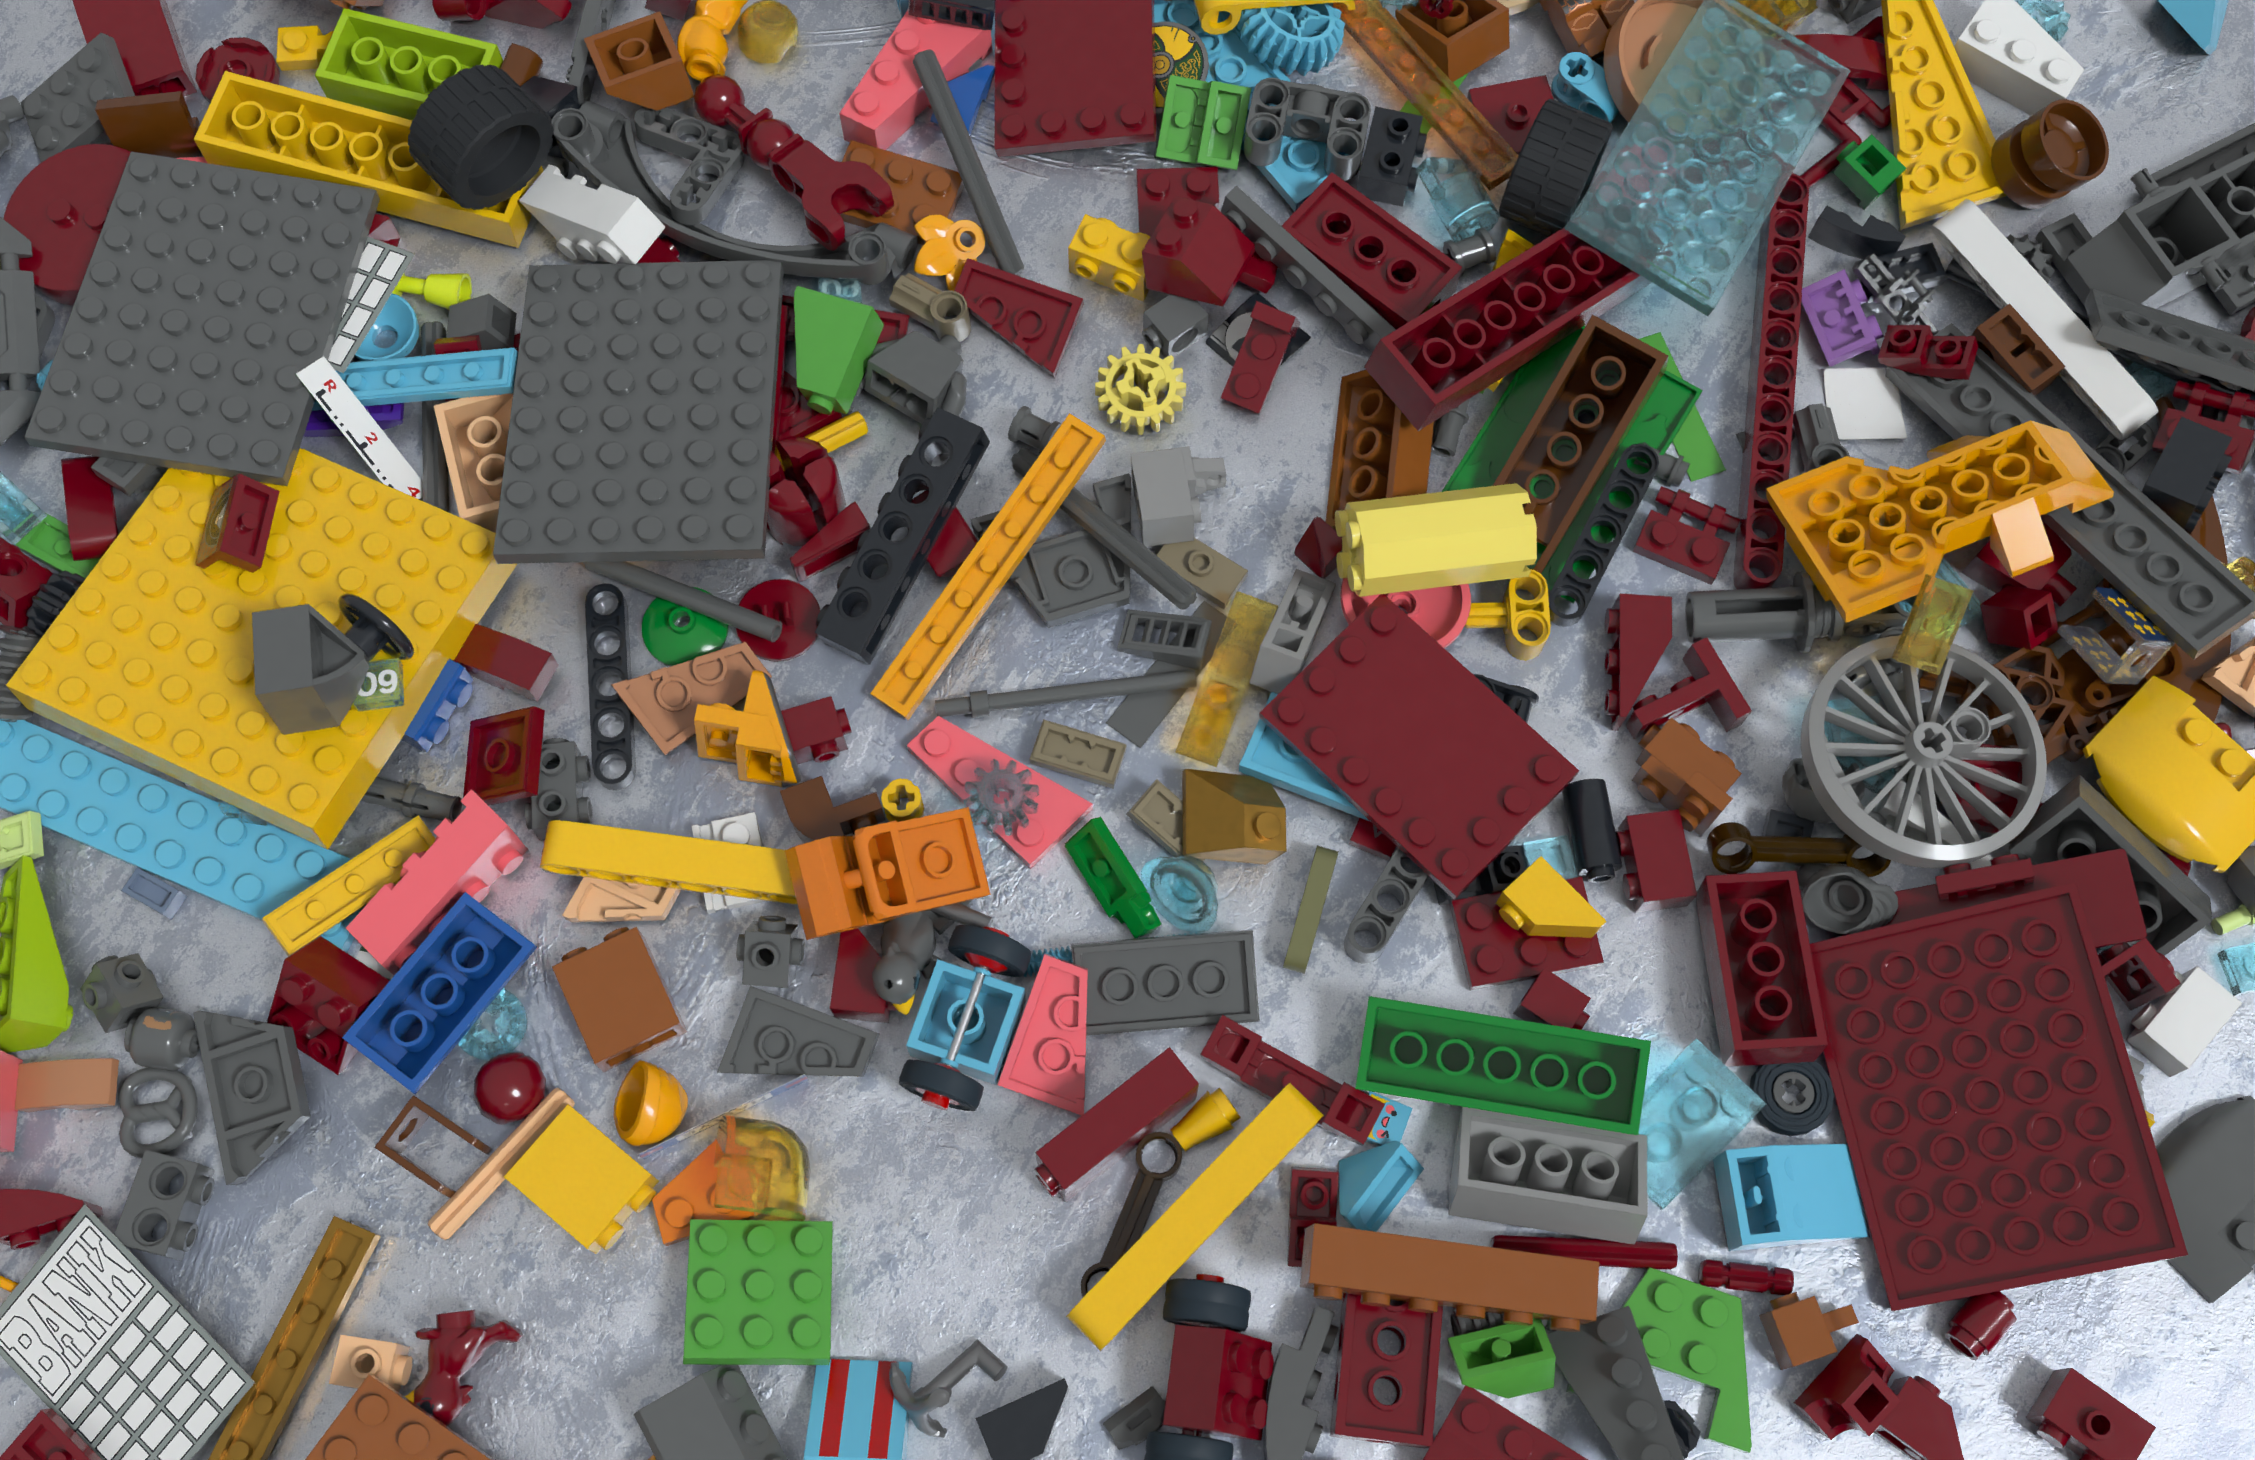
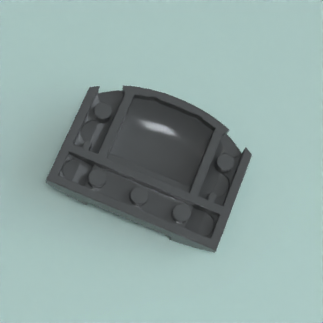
M2252 1096L2237 1098V1101L2215 1104L2201 1110L2175 1127L2156 1146L2188 1252V1256L2168 1259L2167 1261L2208 1303L2215 1302L2253 1270L2252 1266L2255 1264V1099Z

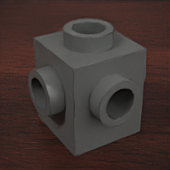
M761 916L758 921H753L745 930V934H739L736 958L737 961H743L742 985L788 988L795 978L796 966H802L805 942L804 939L797 938L798 924H786V918L780 916Z
M139 953L120 958L116 955H111L99 960L93 965L91 973L80 988L85 1005L94 1012L105 1033L127 1028L133 1017L139 1016L148 1008H157L163 999L153 972L145 966Z

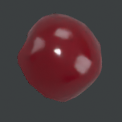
M519 1052L498 1054L483 1064L474 1079L473 1098L481 1115L496 1124L505 1125L509 1122L526 1119L543 1101L546 1078L539 1063L532 1057Z

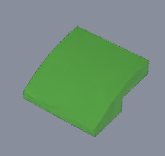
M1169 75L1154 158L1236 171L1251 88L1217 81L1206 82Z

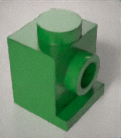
M1871 134L1860 145L1852 141L1836 157L1840 164L1833 173L1861 200L1859 206L1865 210L1892 186L1906 170V167Z

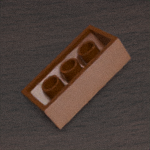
M1366 369L1342 376L1326 513V523L1335 531V512L1337 510H1345L1348 502L1427 494L1434 422L1417 431Z

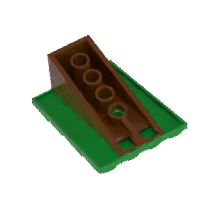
M1592 314L1586 326H1583L1520 367L1442 492L1514 483L1528 492L1531 503L1522 504L1525 515L1534 514L1537 527V559L1534 565H1527V567L1541 573L1546 579L1548 590L1551 591L1622 453L1633 444H1643L1645 442L1649 446L1660 450L1659 455L1663 456L1703 390L1666 370L1668 355ZM1584 413H1590L1595 418L1589 424H1583L1578 421L1579 417ZM1632 457L1627 460V467L1633 473L1640 475L1649 471V469L1641 465L1634 464L1635 459L1647 463L1643 458ZM1614 491L1609 494V501L1616 508L1626 509L1632 505L1631 498L1625 492ZM1600 525L1591 529V536L1598 543L1608 544L1614 539L1612 531L1606 526ZM1579 560L1573 564V571L1578 577L1583 579H1589L1595 570V567L1589 561ZM1560 596L1572 604L1575 603V600L1570 596Z

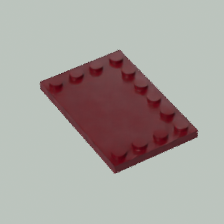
M995 0L994 149L998 157L1156 142L1154 0Z
M1380 594L1259 713V718L1454 900L1579 772L1571 762L1385 594Z

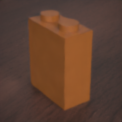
M628 927L616 929L603 938V943L588 950L586 947L574 949L561 958L562 962L552 966L594 1064L603 1072L687 1033L646 939L637 927L630 930Z

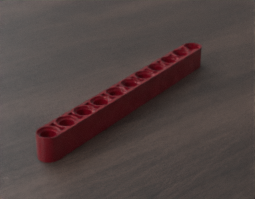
M1784 173L1774 180L1764 200L1761 213L1745 419L1746 437L1742 458L1738 518L1741 520L1737 527L1733 574L1736 589L1771 588L1780 576L1783 568L1785 527L1768 500L1761 498L1756 491L1760 490L1766 493V488L1789 479L1809 201L1807 182L1801 176L1793 173ZM1778 233L1784 234V235L1787 236L1788 238L1782 237V236L1779 235ZM1775 269H1780L1783 272H1785V274L1779 273ZM1772 305L1781 307L1783 311L1775 309ZM1769 341L1776 342L1780 345V348L1771 345ZM1765 378L1774 379L1778 385L1769 383ZM1762 415L1771 416L1776 423L1768 422ZM1763 452L1770 455L1774 461L1765 460L1759 453ZM1753 529L1762 530L1766 533L1768 539L1758 537ZM1750 568L1761 570L1766 578L1756 577L1752 574Z

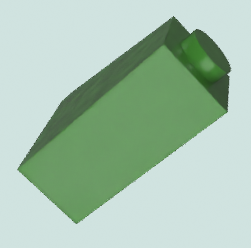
M797 286L794 292L797 388L808 401L807 405L813 410L823 414H831L832 410L848 414L884 324L872 306Z

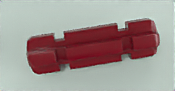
M1709 1259L1702 1261L1699 1267V1282L1703 1286L1719 1288L1723 1284L1725 1289L1759 1293L1769 1290L1770 1294L1788 1295L1793 1291V1271L1787 1268L1774 1267V1269L1768 1270L1767 1266L1735 1262L1723 1265L1722 1261Z

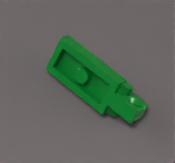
M1101 817L1091 819L1065 843V848L1108 917L1115 916L1121 924L1125 923L1135 939L1151 934L1162 923L1153 906L1149 904L1151 898L1149 893L1146 892L1147 889Z

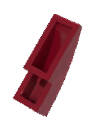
M475 624L454 659L455 662L465 667L471 676L501 690L507 688L536 702L539 701L559 666L552 653Z

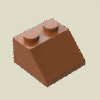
M1412 0L1395 10V17L1422 67L1448 85L1510 48L1509 8L1497 0H1454L1453 10L1443 19L1430 17L1424 13L1419 5L1420 0Z
M660 11L584 38L608 95L656 111L694 98L683 61Z

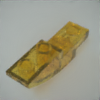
M1238 591L1236 592L1175 753L1217 768L1250 688V679L1260 646L1276 614L1278 605Z

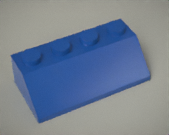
M465 892L342 1038L413 1094H416L535 951L537 946Z

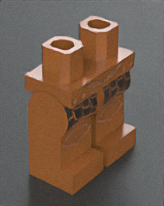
M1634 0L1539 1L1543 10L1548 11V16L1567 53L1581 52L1588 55L1593 61L1604 56L1606 40L1611 28L1617 19L1635 3Z

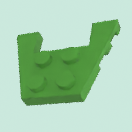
M1651 1267L1646 1269L1620 1308L1630 1307L1651 1367L1714 1389L1716 1393L1704 1439L1745 1454L1750 1453L1752 1442L1741 1298ZM1568 1384L1566 1392L1576 1395L1571 1386Z

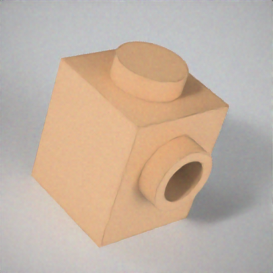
M340 1335L329 1384L358 1389L367 1376L372 1373L397 1392H400L401 1385L405 1386L412 1370V1357L408 1356L410 1347L398 1343Z

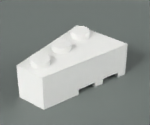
M1984 0L1954 46L1970 82L2031 116L2056 100L2066 99L2085 70L2015 0Z
M550 164L519 200L556 238L557 248L572 260L583 259L592 262L603 261L612 264L627 263L636 265L665 229L660 220L638 197L601 184L597 190L585 186L587 180L584 177L575 174L571 180L566 179L558 167Z

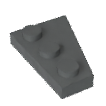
M750 986L717 1073L864 1077L880 1033Z

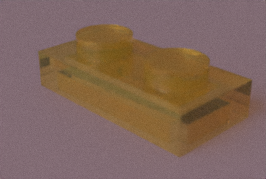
M1926 574L1892 658L1898 662L1939 675L1974 591Z

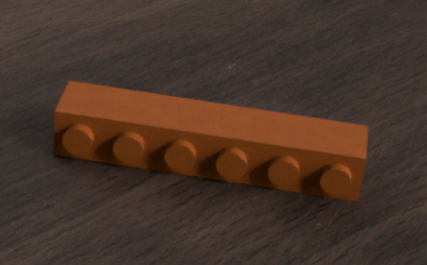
M1314 1223L1305 1229L1300 1287L1313 1289V1297L1319 1299L1342 1300L1343 1293L1361 1295V1304L1389 1307L1390 1299L1409 1302L1408 1310L1416 1312L1437 1313L1438 1306L1456 1308V1316L1462 1318L1485 1319V1312L1504 1314L1503 1322L1508 1324L1531 1326L1533 1318L1550 1320V1328L1554 1330L1579 1332L1580 1325L1595 1322L1597 1318L1599 1262Z

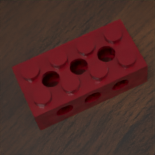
M1333 172L1328 175L1282 225L1288 233L1396 330L1448 299L1456 292L1462 266Z
M1343 1293L1330 1437L1424 1449L1432 1447L1443 1306H1438L1437 1313L1416 1312L1408 1310L1409 1302L1403 1301L1401 1306H1371L1361 1304V1295ZM1380 1331H1391L1398 1337L1400 1348L1397 1355H1387L1381 1351L1377 1342ZM1377 1379L1388 1380L1394 1386L1396 1397L1391 1405L1381 1404L1375 1398L1373 1386Z

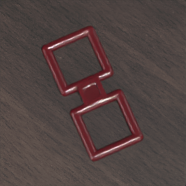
M1882 16L1874 18L1853 36L1873 40L1880 35L1884 39ZM1822 76L1829 85L1816 95L1799 81L1793 82L1748 117L1732 133L1735 132L1751 157L1775 179L1784 173H1793L1753 134L1794 101H1797L1841 142L1800 175L1805 179L1808 187L1811 188L1840 164L1836 157L1852 141H1855L1858 145L1862 143V139L1847 124L1862 113L1873 125L1883 129L1891 124L1890 104L1881 109L1848 77Z

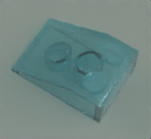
M1697 1038L1687 1045L1644 1091L1639 1134L1647 1135V1197L1661 1210L1766 1105L1757 1094Z

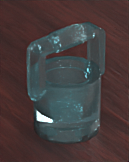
M1444 157L1426 158L1416 168L1418 176L1431 197V204L1454 242L1474 235V231L1478 228L1483 227L1488 232L1496 225L1500 217L1499 212L1477 174L1471 172L1464 161ZM1450 173L1454 174V176L1447 179L1443 183L1440 182L1438 176L1436 175Z

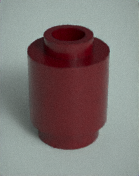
M2000 1291L1970 1297L1949 1321L1950 1329L1945 1334V1337L1959 1352L1969 1359L1977 1361L1982 1354L1989 1355L2016 1323L2017 1318L2012 1312L2015 1306Z

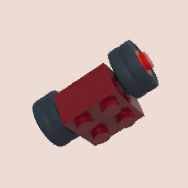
M1196 1274V1279L1176 1278L1168 1280L1165 1291L1166 1300L1163 1306V1320L1177 1325H1175L1163 1425L1182 1429V1434L1160 1431L1149 1432L1144 1460L1233 1459L1234 1448L1232 1443L1201 1437L1202 1433L1212 1436L1262 1440V1431L1266 1425L1268 1408L1266 1403L1268 1378H1270L1273 1372L1274 1359L1271 1353L1272 1342L1238 1333L1246 1331L1248 1327V1311L1251 1303L1250 1290L1226 1284L1223 1277L1207 1274Z

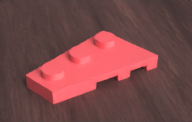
M1046 953L1044 954L997 1085L1073 1113L1084 1114L1087 968Z

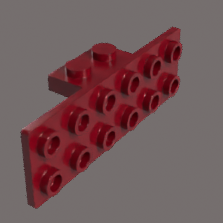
M2124 849L2110 850L2032 865L2031 858L2019 860L2018 854H2010L1991 859V866L1972 869L1970 863L1943 868L1944 875L1935 876L1936 884L1895 891L1898 897V909L1893 919L1885 925L1888 926L2076 881L2096 948L2143 940L2147 936L2128 857Z

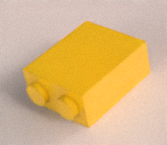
M569 1104L566 1105L504 1176L506 1180L579 1243L595 1254L601 1248L608 1250L618 1241L625 1230L621 1225L633 1211L640 1213L648 1206L656 1194L653 1188L659 1182L658 1179Z

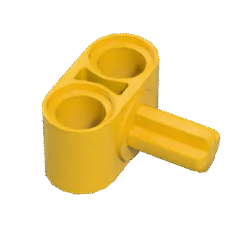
M1530 569L1529 577L1510 579L1502 602L1471 603L1469 617L1464 626L1467 629L1503 628L1507 651L1516 659L1524 661L1532 660L1539 656L1550 635L1551 629L1547 582L1541 573ZM1520 589L1531 592L1534 599L1529 601L1523 600L1518 597L1515 591ZM1522 629L1530 630L1537 636V640L1527 641L1519 635L1518 631Z

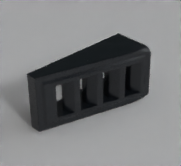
M909 0L908 13L911 16L975 29L992 30L994 1Z

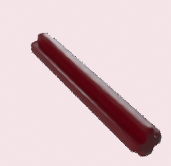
M1496 1235L1492 1237L1490 1245L1493 1248L1597 1261L1599 1266L1647 1269L1651 1267L1653 1269L1671 1270L1677 1266L1678 1262L1677 1246L1674 1243L1636 1241L1635 1244H1627L1599 1239Z

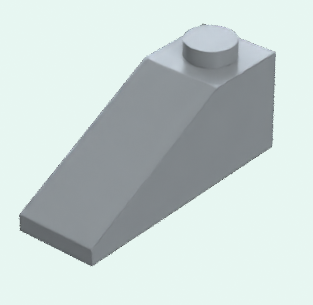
M1299 569L1295 570L1260 646L1250 684L1279 694L1302 672L1336 583Z

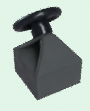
M349 593L341 595L338 599V605L342 614L352 624L344 634L309 604L252 612L255 695L283 735L338 727L349 712L360 691L369 668V661L380 650L399 660H409L413 657L414 648L405 633L375 606L361 597Z

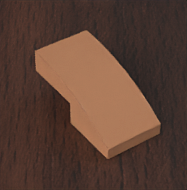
M113 1058L70 1059L19 1064L15 1110L29 1113L59 1108L85 1110L115 1106L119 1060Z

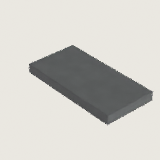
M1251 929L1071 944L1072 963L1088 969L1086 1035L1217 1025L1222 1015L1237 1023L1260 1021L1253 930Z

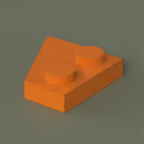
M731 1129L724 1131L652 1198L662 1241L665 1246L689 1239L690 1219L750 1220L757 1218L735 1135Z

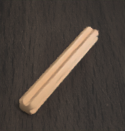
M554 1088L428 1221L429 1228L441 1239H449L505 1180L504 1176L566 1105L569 1104L571 1107H574L573 1099L562 1089Z

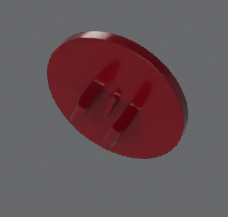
M786 579L765 581L749 590L739 603L741 607L782 623L781 634L775 642L736 628L741 643L746 642L760 659L773 662L794 659L809 650L818 638L814 632L817 629L816 620L821 611L815 596L806 587L797 582Z

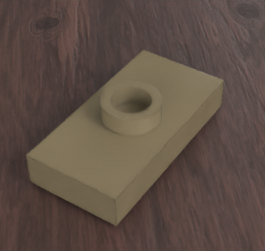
M1194 538V541L1164 544L1156 555L1194 586L1197 593L1223 609L1226 608L1248 576V570Z
M1043 719L1029 760L1032 765L1114 789L1127 750V744Z
M1156 779L1126 815L1193 873L1205 859L1183 857V801Z

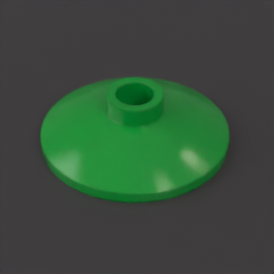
M693 587V588L698 589V590H700V591H703V592H706V593H708V594H711V593H709V592H707V591H705V590H703V589ZM659 597L649 605L642 620V637L646 648L656 660L669 667L721 650L727 639L729 629L728 624ZM686 616L690 618L689 623L684 627H677L675 625L676 620Z

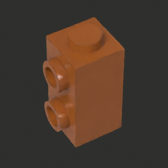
M1672 717L1662 729L1654 724L1638 743L1644 749L1636 760L1638 765L1642 766L1653 755L1685 782L1698 770L1726 793L1742 774L1735 768L1731 758L1723 752L1713 751L1700 740L1699 734L1691 726L1685 723H1678Z

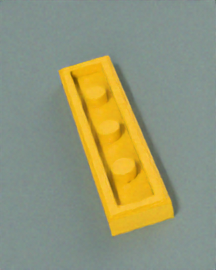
M418 815L264 916L261 920L289 957L366 906L385 884L394 883L396 885L402 879L400 872L406 860L414 852L427 851L433 845L436 838Z

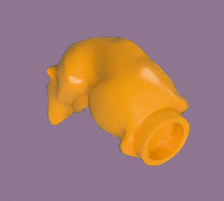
M748 0L696 1L695 12L684 23L677 40V50L685 70L692 78L702 81L709 76L725 74L726 68L723 64L728 57L729 48L723 35L730 33L740 16L741 9Z

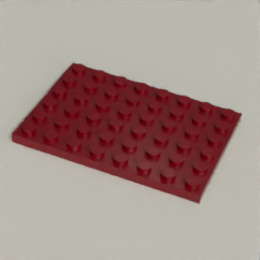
M2076 881L1810 944L1828 1046L1824 1049V1055L1892 1312L2188 1256Z

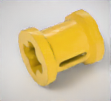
M896 779L883 789L881 801L889 822H900L923 817L924 805L920 789L910 780ZM901 798H908L909 802H907L905 810H898L897 808Z

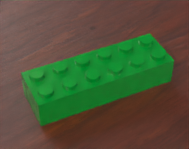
M1369 996L1355 1089L1639 1135L1651 1041Z

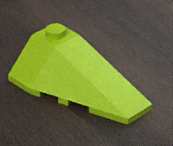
M22 855L4 874L0 891V1050L6 1053L47 1047L62 1032L67 1031L73 1017V1007L68 1004L69 984L32 857Z

